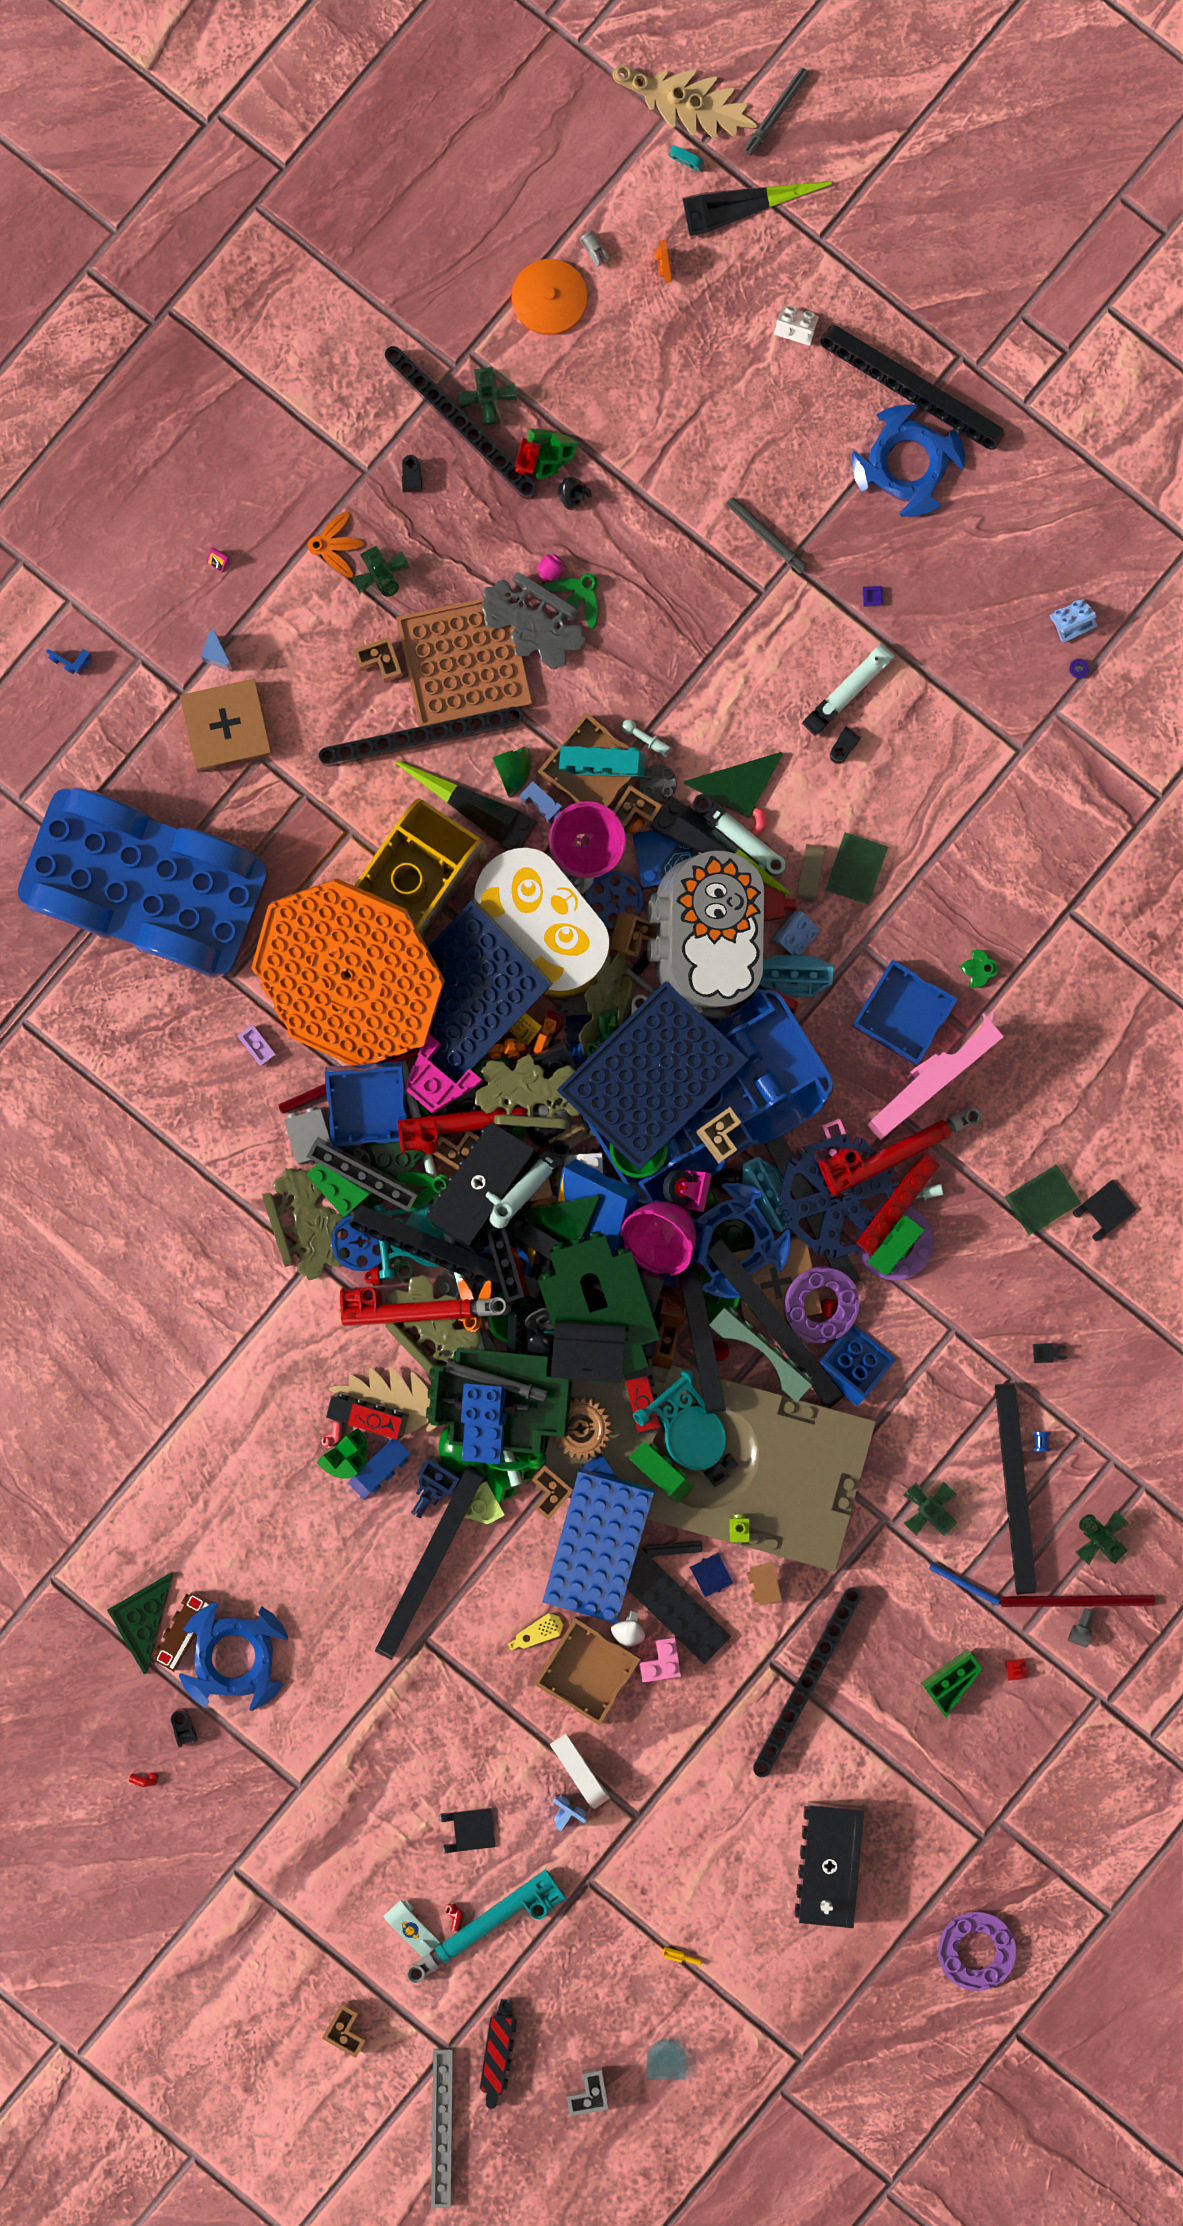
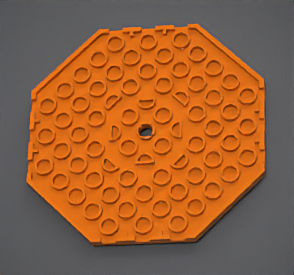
M338 878L273 901L268 905L251 967L254 974L259 976L262 982L261 986L267 997H270L275 1005L274 1010L279 1019L283 1020L288 1028L286 1031L290 1038L350 1065L376 1063L389 1056H396L408 1052L410 1049L424 1046L427 1042L445 983L439 968L407 909ZM349 970L348 972L352 978L345 976L344 971Z

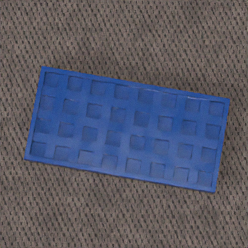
M579 1468L543 1597V1603L617 1623L655 1489Z

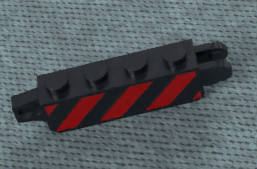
M501 1999L497 2012L491 2014L480 2089L483 2093H487L485 2105L490 2109L496 2107L498 2095H502L503 2090L507 2091L509 2079L505 2078L506 2071H510L512 2059H508L509 2051L513 2052L514 2040L511 2039V2034L516 2032L517 2020H514L513 2000Z

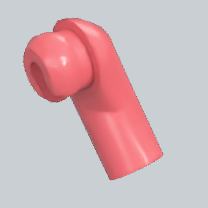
M755 808L753 816L756 819V825L750 832L758 837L768 822L765 810Z
M333 1422L332 1433L326 1437L324 1436L321 1440L324 1447L331 1448L341 1441L343 1423Z

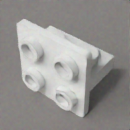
M783 306L776 322L774 335L810 346L819 316L809 311L797 310L793 306Z

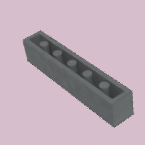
M319 1137L314 1141L306 1156L408 1212L420 1192Z

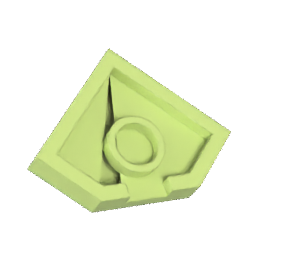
M487 1481L480 1485L464 1518L490 1524L505 1515Z

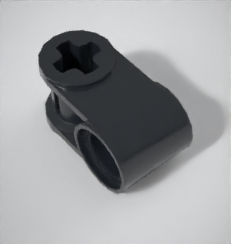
M407 455L402 461L403 493L422 492L419 460L414 455ZM410 461H413L414 464H416L413 465L412 469H409L408 464H410Z
M846 726L830 751V760L835 764L843 763L862 736ZM839 750L842 751V754L839 757L835 756L836 752H838Z
M183 1708L175 1710L171 1715V1724L178 1747L181 1748L184 1744L193 1741L195 1743L198 1742V1737L188 1711ZM178 1713L183 1714L185 1722H177L175 1715Z

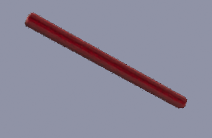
M419 1048L410 1049L408 1052L396 1056H389L376 1063L406 1060L417 1055ZM326 1083L278 1105L280 1112L284 1114L327 1095Z
M1153 1595L1002 1596L1000 1600L1002 1607L1155 1605V1597Z

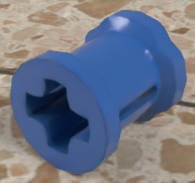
M1033 1432L1035 1436V1448H1033V1451H1051V1448H1049L1050 1432Z

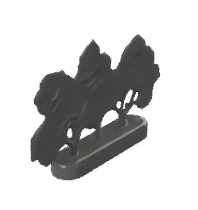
M516 572L512 578V581L523 589L520 593L512 592L510 584L505 580L498 581L493 587H485L483 592L485 600L481 604L482 611L485 614V624L489 628L497 629L508 625L514 627L511 637L512 641L516 644L514 647L515 656H529L534 650H539L541 661L554 670L566 665L567 656L565 650H579L586 641L581 626H568L563 622V616L576 620L580 612L523 574ZM529 594L542 601L538 609L532 610L527 607L525 598ZM513 597L518 599L520 597L517 603H509V599ZM546 604L560 612L559 615L550 619L544 612ZM558 623L561 625L559 629L556 628Z

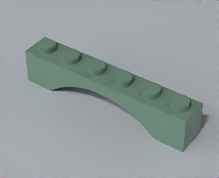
M725 1306L709 1326L723 1338L745 1341L762 1351L776 1368L782 1390L797 1402L814 1383L811 1380L812 1376L806 1371H800L797 1368L798 1364L793 1359L784 1357L782 1355L783 1351L778 1346H772L768 1343L769 1339L763 1333H757L753 1329L754 1326L745 1319L743 1321L738 1316L739 1312L731 1306L730 1308Z

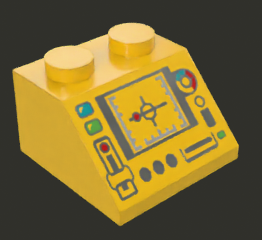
M525 1013L506 1034L512 1033L516 1037L514 1040L517 1043H525L529 1047L540 1034L542 1026Z

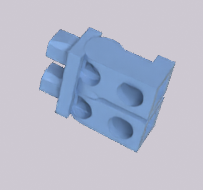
M533 781L520 794V800L524 804L530 801L538 808L540 815L545 817V821L548 824L551 821L553 822L562 810V806L558 802L555 805L553 799Z

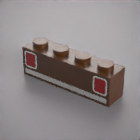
M191 1592L190 1595L186 1594L181 1602L184 1605L181 1611L177 1610L172 1618L174 1622L172 1628H167L162 1637L165 1639L162 1646L158 1644L153 1653L156 1656L153 1661L173 1672L176 1671L196 1635L195 1632L187 1633L183 1628L191 1617L213 1602L195 1592Z

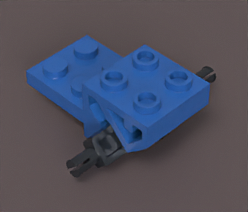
M464 1383L463 1394L458 1393L456 1397L444 1396L443 1404H453L456 1409H462L461 1422L465 1423L462 1461L502 1464L504 1425L507 1422V1413L516 1414L517 1410L529 1412L530 1404L518 1403V1399L506 1398L505 1386Z

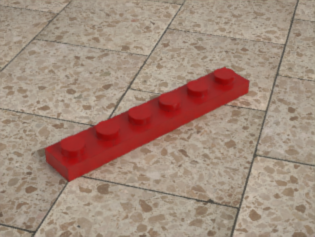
M928 1153L921 1155L857 1240L856 1244L867 1254L873 1255L940 1166Z

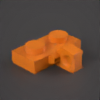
M666 240L658 241L659 248L654 249L655 260L660 261L658 266L660 277H664L665 283H671L672 275Z
M546 1017L534 1052L539 1053L549 1047L552 1039L549 1034L556 1030L557 1020Z
M506 1039L503 1044H496L484 1058H490L491 1060H497L502 1057L517 1059L526 1050L525 1043H514V1039Z

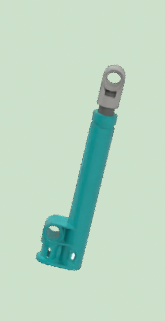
M544 1869L449 1937L443 1944L438 1945L435 1948L436 1952L433 1954L429 1953L418 1962L412 1964L408 1970L407 1977L413 1983L421 1982L440 1968L439 1965L442 1962L447 1964L452 1958L457 1957L524 1908L527 1909L534 1919L540 1920L553 1911L556 1905L562 1901L567 1902L568 1899L548 1870ZM541 1905L544 1908V1912L536 1914L533 1911L534 1906ZM417 1968L421 1970L422 1976L415 1978L412 1976L411 1971Z

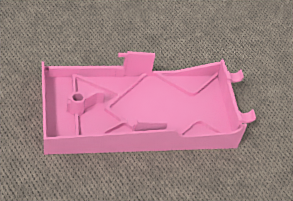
M995 1010L993 1011L994 1017L991 1014L989 1015L990 1019L984 1013L982 1014L984 1017L982 1029L957 1053L950 1055L943 1052L939 1057L935 1054L906 1076L907 1079L911 1076L915 1079L867 1124L879 1141L1004 1037L992 1023L996 1018Z

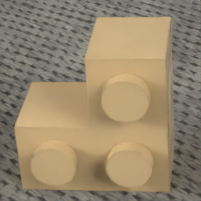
M730 1107L696 1132L719 1164L737 1151V1148L728 1138L727 1134L738 1127L741 1121Z

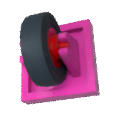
M683 1169L674 1170L664 1180V1196L669 1202L680 1205L686 1210L704 1212L711 1174Z

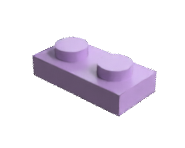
M253 1024L238 1035L260 1066H263L276 1056Z

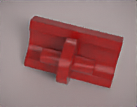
M525 438L522 439L514 466L517 473L526 475L527 472L533 473L541 445L529 442Z

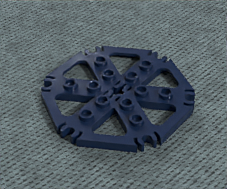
M844 1134L801 1147L805 1150L806 1154L803 1150L798 1149L797 1152L801 1157L799 1160H796L794 1157L790 1158L795 1163V1166L788 1161L778 1205L786 1203V1206L779 1207L780 1211L786 1209L788 1212L787 1216L782 1217V1220L791 1219L784 1224L815 1254H817L818 1250V1254L823 1255V1251L828 1249V1257L831 1258L862 1250L856 1243L842 1246L839 1242L845 1216L862 1232L866 1230L875 1218L858 1200L880 1193H886L890 1198L897 1189H892V1186L899 1184L898 1181L891 1182L890 1178L896 1175V1172L887 1173V1171L894 1169L890 1167L842 1192L848 1194L842 1196L841 1201L834 1198L830 1199L834 1195L829 1193L830 1190L820 1170L819 1162L814 1157L816 1151L837 1146L839 1150L850 1148L858 1151L859 1154L865 1152L869 1156L877 1153L863 1138H861L860 1142V1137H855V1141L850 1143V1135L848 1134L845 1137ZM850 1153L846 1156L847 1162L851 1159ZM801 1173L820 1192L792 1199L790 1191L794 1175ZM825 1211L819 1238L814 1240L799 1226V1221L801 1218Z

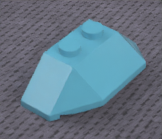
M774 955L763 960V974L759 983L764 989L772 988L787 996L813 997L827 986L829 987L833 984V965L815 956Z
M758 1156L743 1164L742 1184L753 1186L764 1192L761 1198L755 1199L754 1203L769 1226L781 1232L788 1228L784 1223L791 1220H782V1217L787 1216L788 1212L786 1209L779 1210V1207L786 1206V1203L778 1205L784 1180L778 1168Z

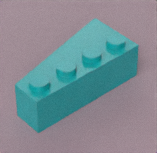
M561 746L559 769L571 775L644 777L646 754L641 752L639 748L622 750V748L618 747L604 749L603 747Z

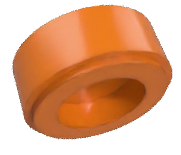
M640 817L626 830L630 834H634L645 824V821Z

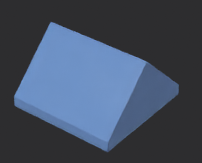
M211 630L201 654L203 661L221 669L232 671L233 668L214 630Z

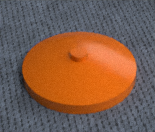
M543 259L531 263L517 276L512 288V305L519 321L529 330L541 335H558L573 328L582 318L587 306V289L580 273L570 264L556 259Z

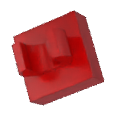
M1025 1658L1005 1661L1008 1681L1028 1678Z

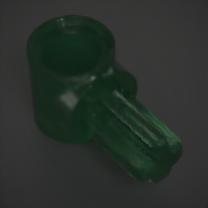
M392 1249L388 1250L389 1254L394 1252ZM402 1256L391 1258L390 1260L394 1265L393 1269L399 1281L410 1283V1278L415 1276L412 1265L408 1260H404ZM404 1269L410 1270L407 1276H401L400 1273Z

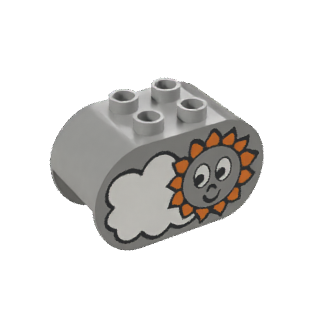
M726 851L705 852L674 865L661 880L657 890V900H650L648 904L649 923H656V939L649 938L648 961L656 962V975L660 985L667 981L696 1010L736 1004L746 999L755 991L763 974L764 885L758 870L748 860Z

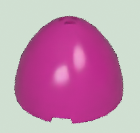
M585 801L568 806L558 814L550 829L549 846L554 860L568 874L579 878H595L609 872L620 861L625 850V831L620 820L611 809L597 802ZM579 834H584L582 838L577 837ZM588 838V843L585 845L584 840ZM576 841L581 843V847L576 844Z
M665 1201L651 1202L635 1210L625 1219L620 1232L625 1243L624 1247L627 1249L632 1248L637 1265L657 1275L660 1273H670V1276L684 1271L692 1260L697 1241L695 1225L688 1212L680 1205Z

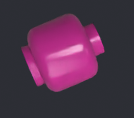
M554 553L552 555L546 554L537 565L538 576L545 582L549 580L556 582L565 570L563 565L565 562Z

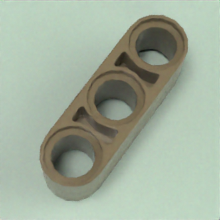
M806 844L796 898L810 901L816 900L825 847Z

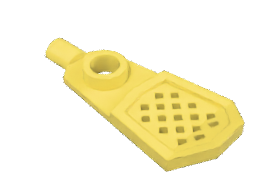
M548 1613L518 1633L516 1640L508 1643L511 1650L517 1647L524 1649L558 1637L561 1634L563 1623L559 1616ZM529 1635L530 1641L525 1642L523 1636Z

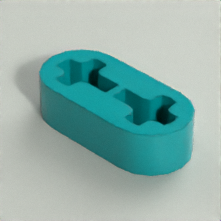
M675 145L671 147L668 156L673 160L696 171H700L704 163L700 157Z

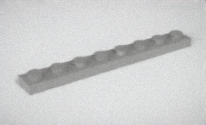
M433 2049L431 2208H451L453 2049Z

